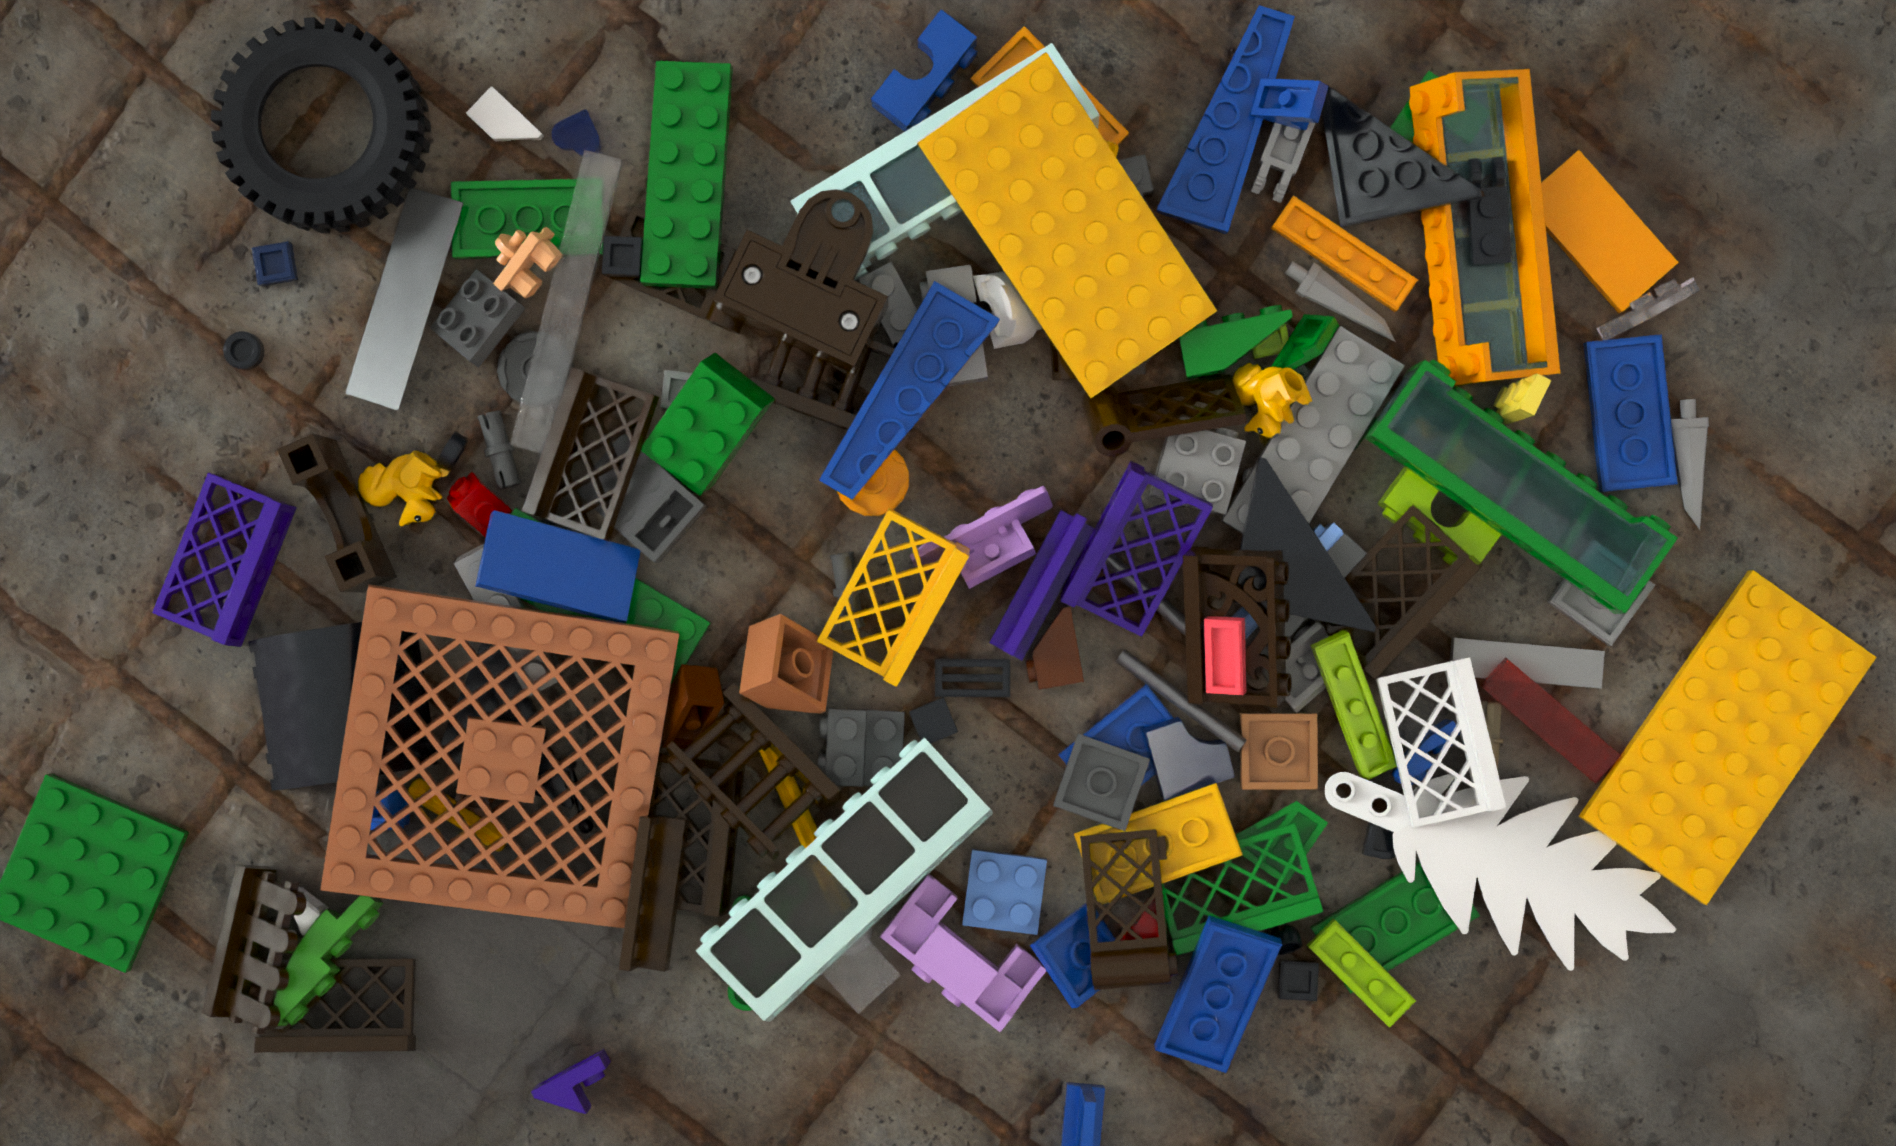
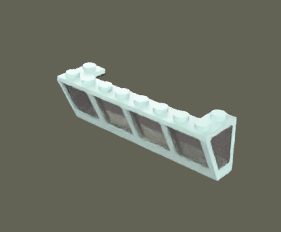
M925 738L919 743L916 740L910 742L899 753L902 759L891 769L888 766L882 768L871 779L870 782L873 786L863 795L860 792L853 795L843 805L842 808L845 812L835 821L832 819L825 821L814 832L817 838L806 848L803 845L796 848L786 858L785 861L788 865L781 872L776 874L773 871L757 885L760 891L748 901L744 898L729 911L728 914L731 918L723 926L714 925L700 938L703 944L696 952L763 1021L771 1022L993 814L992 810Z

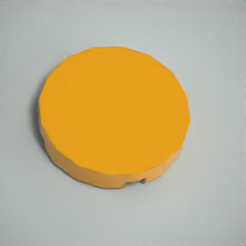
M894 450L853 500L838 492L841 501L851 511L863 516H881L886 514L888 508L894 510L904 500L909 488V471L904 458Z

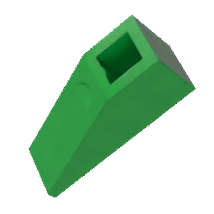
M1275 305L1259 309L1260 316L1245 318L1244 313L1230 314L1222 317L1223 323L1211 326L1207 325V320L1202 321L1179 337L1187 380L1225 372L1290 322L1293 317L1292 310L1283 311L1282 305Z

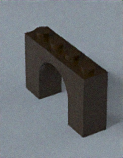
M312 433L277 449L292 484L305 487L313 495L328 521L337 551L324 557L340 592L363 593L367 591L368 585L379 586L397 578L337 441Z

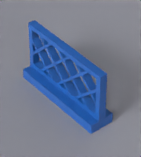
M1066 1083L1061 1146H1100L1105 1095L1104 1085Z

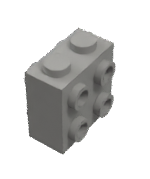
M1180 417V419L1182 420L1190 419L1186 417ZM1222 427L1216 428L1215 432L1203 430L1165 437L1155 476L1213 504V509L1210 513L1220 516L1226 515L1246 441L1237 439L1238 432ZM1152 486L1149 496L1165 500L1163 491ZM1169 494L1171 501L1179 499ZM1189 503L1183 505L1190 508L1201 510Z

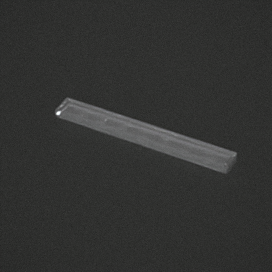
M584 150L559 249L563 256L554 269L510 442L511 446L538 453L543 451L569 377L623 164L621 159Z

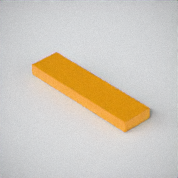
M1294 195L1271 227L1272 230L1393 312L1399 309L1418 281L1417 278Z

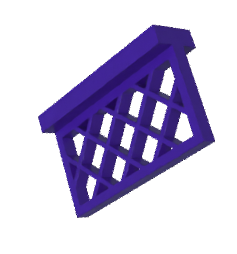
M1130 461L1061 589V602L1073 608L1078 605L1142 637L1181 567L1183 555L1191 549L1213 509V504L1145 471L1143 466ZM1147 484L1162 490L1166 503L1145 509L1141 495ZM1169 494L1179 499L1171 501ZM1138 503L1140 511L1132 513ZM1189 503L1201 509L1194 522L1179 526L1173 508ZM1169 509L1175 528L1153 534L1148 516ZM1143 517L1148 536L1127 542L1123 530L1126 523ZM1189 531L1185 540H1183L1182 532ZM1177 534L1181 546L1178 553L1161 559L1156 540ZM1120 536L1122 544L1114 546ZM1151 542L1156 560L1135 566L1130 548ZM1125 550L1131 568L1110 574L1106 564L1107 558L1110 554ZM1171 563L1166 573L1164 565ZM1159 567L1163 578L1161 584L1158 587L1144 591L1138 573ZM1103 568L1105 576L1097 578ZM1133 575L1139 592L1118 598L1112 581ZM1108 583L1113 600L1097 604L1086 597L1092 587ZM1153 596L1150 604L1148 605L1146 598ZM1141 599L1145 613L1139 624L1124 617L1120 605ZM1113 607H1116L1117 613H1115V612H1113V611H1111V610H1109V609H1110V608H1113Z
M208 473L152 613L212 638L211 640L220 644L241 647L297 507L268 497L215 474ZM216 485H220L226 488L231 503L215 510L211 497ZM236 492L244 495V497L238 499ZM252 500L264 503L259 518L248 523L241 506ZM234 509L240 527L224 534L218 516ZM211 520L217 538L201 545L197 532L201 524ZM243 534L247 542V548L243 555L234 558L228 540ZM220 544L226 562L210 569L204 551ZM197 555L203 573L187 580L183 567L187 559ZM229 569L233 583L229 590L220 593L214 575ZM206 579L212 598L196 604L190 586ZM182 590L189 608L179 613L167 610L172 595ZM213 604L216 605L219 613L214 629L204 625L200 610ZM192 614L193 620L186 617Z
M1060 510L989 642L990 644L1023 661L1094 529L1085 523L1086 518L1077 513L1071 516Z

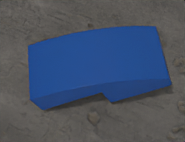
M1445 719L1434 727L1450 736L1456 724L1453 720ZM1428 730L1418 749L1426 754L1431 750L1434 754H1437L1441 751L1447 740ZM1414 753L1407 764L1408 773L1413 778L1421 781L1427 774L1426 770L1430 769L1433 763ZM1395 767L1391 776L1395 782L1401 784L1398 768Z

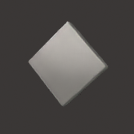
M1590 541L1577 560L1616 589H1618L1629 568V565L1595 541ZM1640 573L1638 574L1627 596H1629L1631 591L1634 589V587L1642 577ZM1565 579L1562 580L1547 602L1607 646H1612L1652 591L1655 584L1651 581L1646 583L1626 614H1613Z

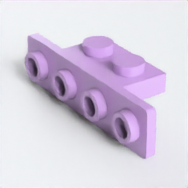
M1044 486L1026 490L1016 500L1002 507H994L988 510L983 517L969 524L959 525L950 534L944 536V538L954 543L957 541L970 548V556L960 572L969 589L1036 554L1021 524L1053 507ZM932 541L922 544L918 548L922 565L938 561L945 548ZM914 553L910 554L914 566L918 567ZM933 569L925 571V574L932 571Z

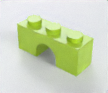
M1403 467L1377 503L1385 509L1382 515L1395 524L1414 504L1469 555H1473L1479 562H1482L1501 534L1469 511L1463 512L1458 521L1451 527H1444L1438 524L1432 516L1431 503L1439 490L1408 468ZM1412 516L1405 525L1415 532L1412 537L1417 542H1426L1425 526ZM1431 532V542L1441 541ZM1435 546L1445 554L1442 559L1450 566L1458 559V556L1447 546Z

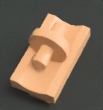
M547 227L543 228L540 233L530 232L528 236L521 230H517L513 236L500 234L495 241L497 248L501 251L496 260L500 264L506 265V267L493 284L501 291L511 288L524 298L533 296L543 281L529 269L536 263L547 272L555 267L563 256L551 242L555 234Z

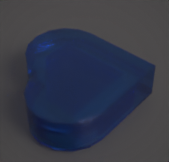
M587 109L559 121L552 129V139L562 150H574L579 156L590 158L595 156L601 149L600 136Z

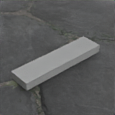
M1452 638L1450 661L1470 657L1475 678L1602 689L1605 651Z

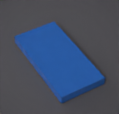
M1662 334L1583 343L1599 492L1678 484Z
M494 510L489 519L475 587L608 621L626 623L641 551L630 546Z
M1209 915L1156 1039L1155 1051L1227 1073L1282 946L1281 938Z

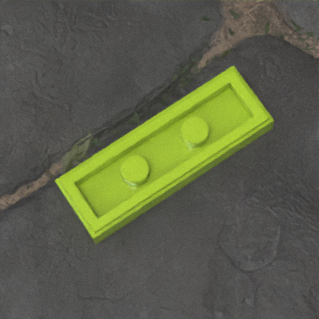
M1332 919L1307 944L1389 1028L1416 1002L1335 919Z

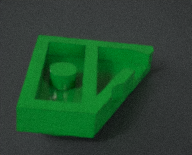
M1295 801L1236 834L1237 840L1296 823L1305 854L1307 855L1328 822ZM1291 833L1275 837L1268 852L1288 862L1295 850ZM1269 839L1254 844L1264 849ZM1248 845L1241 847L1243 856L1256 865L1262 853ZM1266 855L1260 865L1261 869L1279 880L1286 867ZM1296 855L1292 863L1296 867L1300 865L1298 855ZM1289 868L1282 882L1284 885L1288 883L1295 873L1293 869Z

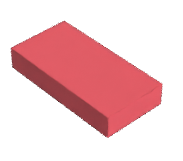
M1207 616L1204 619L1206 693L1244 695L1247 692L1245 618Z

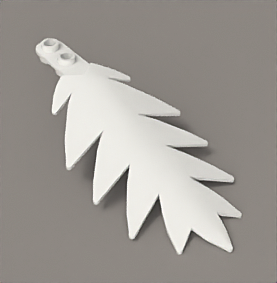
M1348 772L1336 773L1326 782L1325 797L1331 806L1394 832L1393 849L1398 864L1410 883L1415 878L1417 851L1421 866L1439 901L1462 934H1467L1469 931L1476 878H1478L1486 906L1512 955L1518 954L1526 899H1528L1533 914L1549 944L1569 971L1574 969L1575 914L1602 946L1624 961L1629 958L1626 930L1642 933H1674L1676 931L1675 926L1655 906L1640 896L1647 888L1660 879L1661 875L1659 873L1636 868L1592 870L1616 846L1615 842L1601 832L1595 831L1572 837L1547 847L1578 804V798L1573 797L1552 802L1519 814L1498 825L1529 782L1527 776L1500 780L1506 808L1485 811L1416 828L1411 826L1403 794ZM1451 774L1429 780L1426 786L1442 794L1455 780V777ZM1340 784L1350 786L1351 794L1349 797L1341 798L1337 795L1336 789ZM1472 787L1454 792L1450 798V801L1462 808L1477 804ZM1423 790L1416 802L1419 818L1433 815L1441 803L1440 799ZM1377 798H1382L1387 803V809L1382 813H1377L1372 808V802ZM1447 804L1442 812L1455 809Z

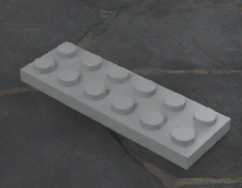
M1342 326L1338 327L1305 380L1312 402L1308 405H1302L1295 401L1290 405L1294 422L1289 424L1284 420L1281 423V433L1279 436L1270 438L1258 457L1267 459L1308 523L1312 520L1405 366ZM1258 459L1229 505L1226 515H1223L1220 520L1243 534Z

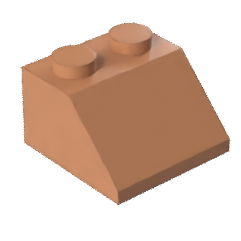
M782 614L753 624L748 629L739 693L768 709L824 713L826 712L833 650L817 642L818 635Z

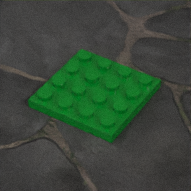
M46 774L0 880V920L127 973L131 971L189 832L54 774Z

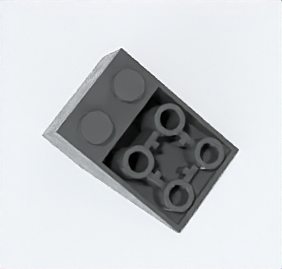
M626 434L620 436L613 443L617 457L626 453L631 442ZM607 451L594 465L595 469L610 462ZM641 451L614 528L651 561L660 563L709 506L672 474ZM614 469L599 477L605 493L615 488L618 478ZM592 481L577 489L578 494L588 503L598 498ZM601 505L594 508L598 513L605 517V513Z

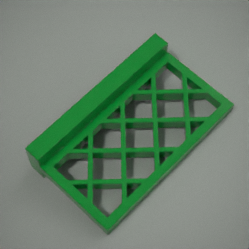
M1296 823L1238 840L1240 848L1248 845L1262 853L1252 873L1232 863L1233 859L1223 862L1225 866L1216 883L1196 873L1189 874L1179 894L1166 888L1164 883L1162 884L1165 918L1177 955L1194 951L1206 923H1200L1204 914L1256 931H1262L1324 912ZM1291 833L1295 850L1288 862L1268 852L1275 837ZM1269 839L1264 849L1254 844ZM1265 855L1286 866L1276 886L1255 875ZM1296 855H1298L1302 869L1292 864ZM1229 866L1249 877L1240 896L1219 886ZM1289 868L1304 875L1309 891L1292 895L1279 888ZM1192 878L1213 888L1203 907L1183 897ZM1253 879L1273 889L1266 904L1256 906L1243 899ZM1216 890L1237 901L1230 915L1219 917L1206 910ZM1277 892L1287 897L1273 901ZM1167 894L1176 898L1172 908ZM1181 901L1200 911L1193 926L1178 930L1173 914ZM1240 903L1250 908L1235 913Z

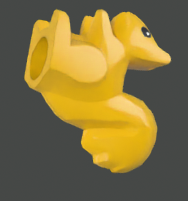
M1248 363L1238 368L1232 378L1242 405L1251 406L1257 404L1258 412L1244 427L1246 432L1255 431L1268 438L1278 437L1281 433V423L1284 420L1289 424L1294 422L1290 404L1297 401L1302 405H1308L1312 402L1302 375L1288 367H1268L1262 370L1258 364L1252 365Z
M414 450L411 454L395 458L387 467H384L381 463L373 467L368 466L359 476L358 491L362 498L374 507H383L390 504L397 495L406 502L399 520L401 527L412 522H427L433 519L436 514L435 508L428 500L436 501L437 499L441 500L443 497L432 488V483L435 478L447 476L450 470H446L436 464L437 461L426 453Z

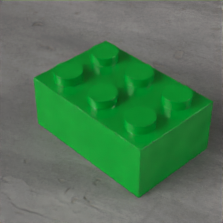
M715 352L698 364L643 444L641 451L697 495L701 496L716 484L770 408L775 398Z

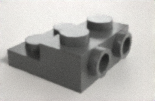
M829 708L828 716L821 715L820 738H827L826 754L819 753L818 768L835 785L873 786L870 781L882 768L888 766L891 769L902 759L899 753L903 750L905 711ZM902 778L892 787H901Z

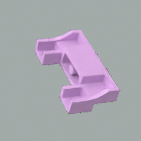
M928 874L904 902L902 908L883 930L880 938L914 964L912 971L927 983H930L933 979L944 988L941 993L957 1007L964 1003L997 1031L1001 1032L1033 987L1045 974L1046 969L1040 961L1017 943L997 967L944 925L941 919L958 898L953 892Z

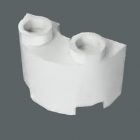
M1004 271L973 276L980 301L987 302L991 307L992 314L1000 319L997 326L990 333L994 349L1025 343L1034 336L1037 330L1042 329Z

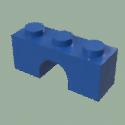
M941 9L918 38V48L926 53L934 64L931 72L922 79L912 80L904 77L894 69L871 98L872 107L904 132L927 119L932 112L928 107L936 97L942 100L955 83L951 78L959 67L965 70L976 57L978 51L974 48L977 45V37Z

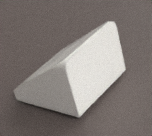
M299 887L298 891L302 892L306 897V908L301 915H294L301 934L305 936L313 923L329 907L303 887Z

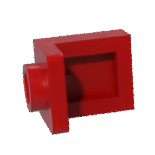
M471 472L467 477L459 478L450 488L447 497L453 510L484 537H486L490 515L494 510L506 514L512 511L509 505L483 484L474 472Z

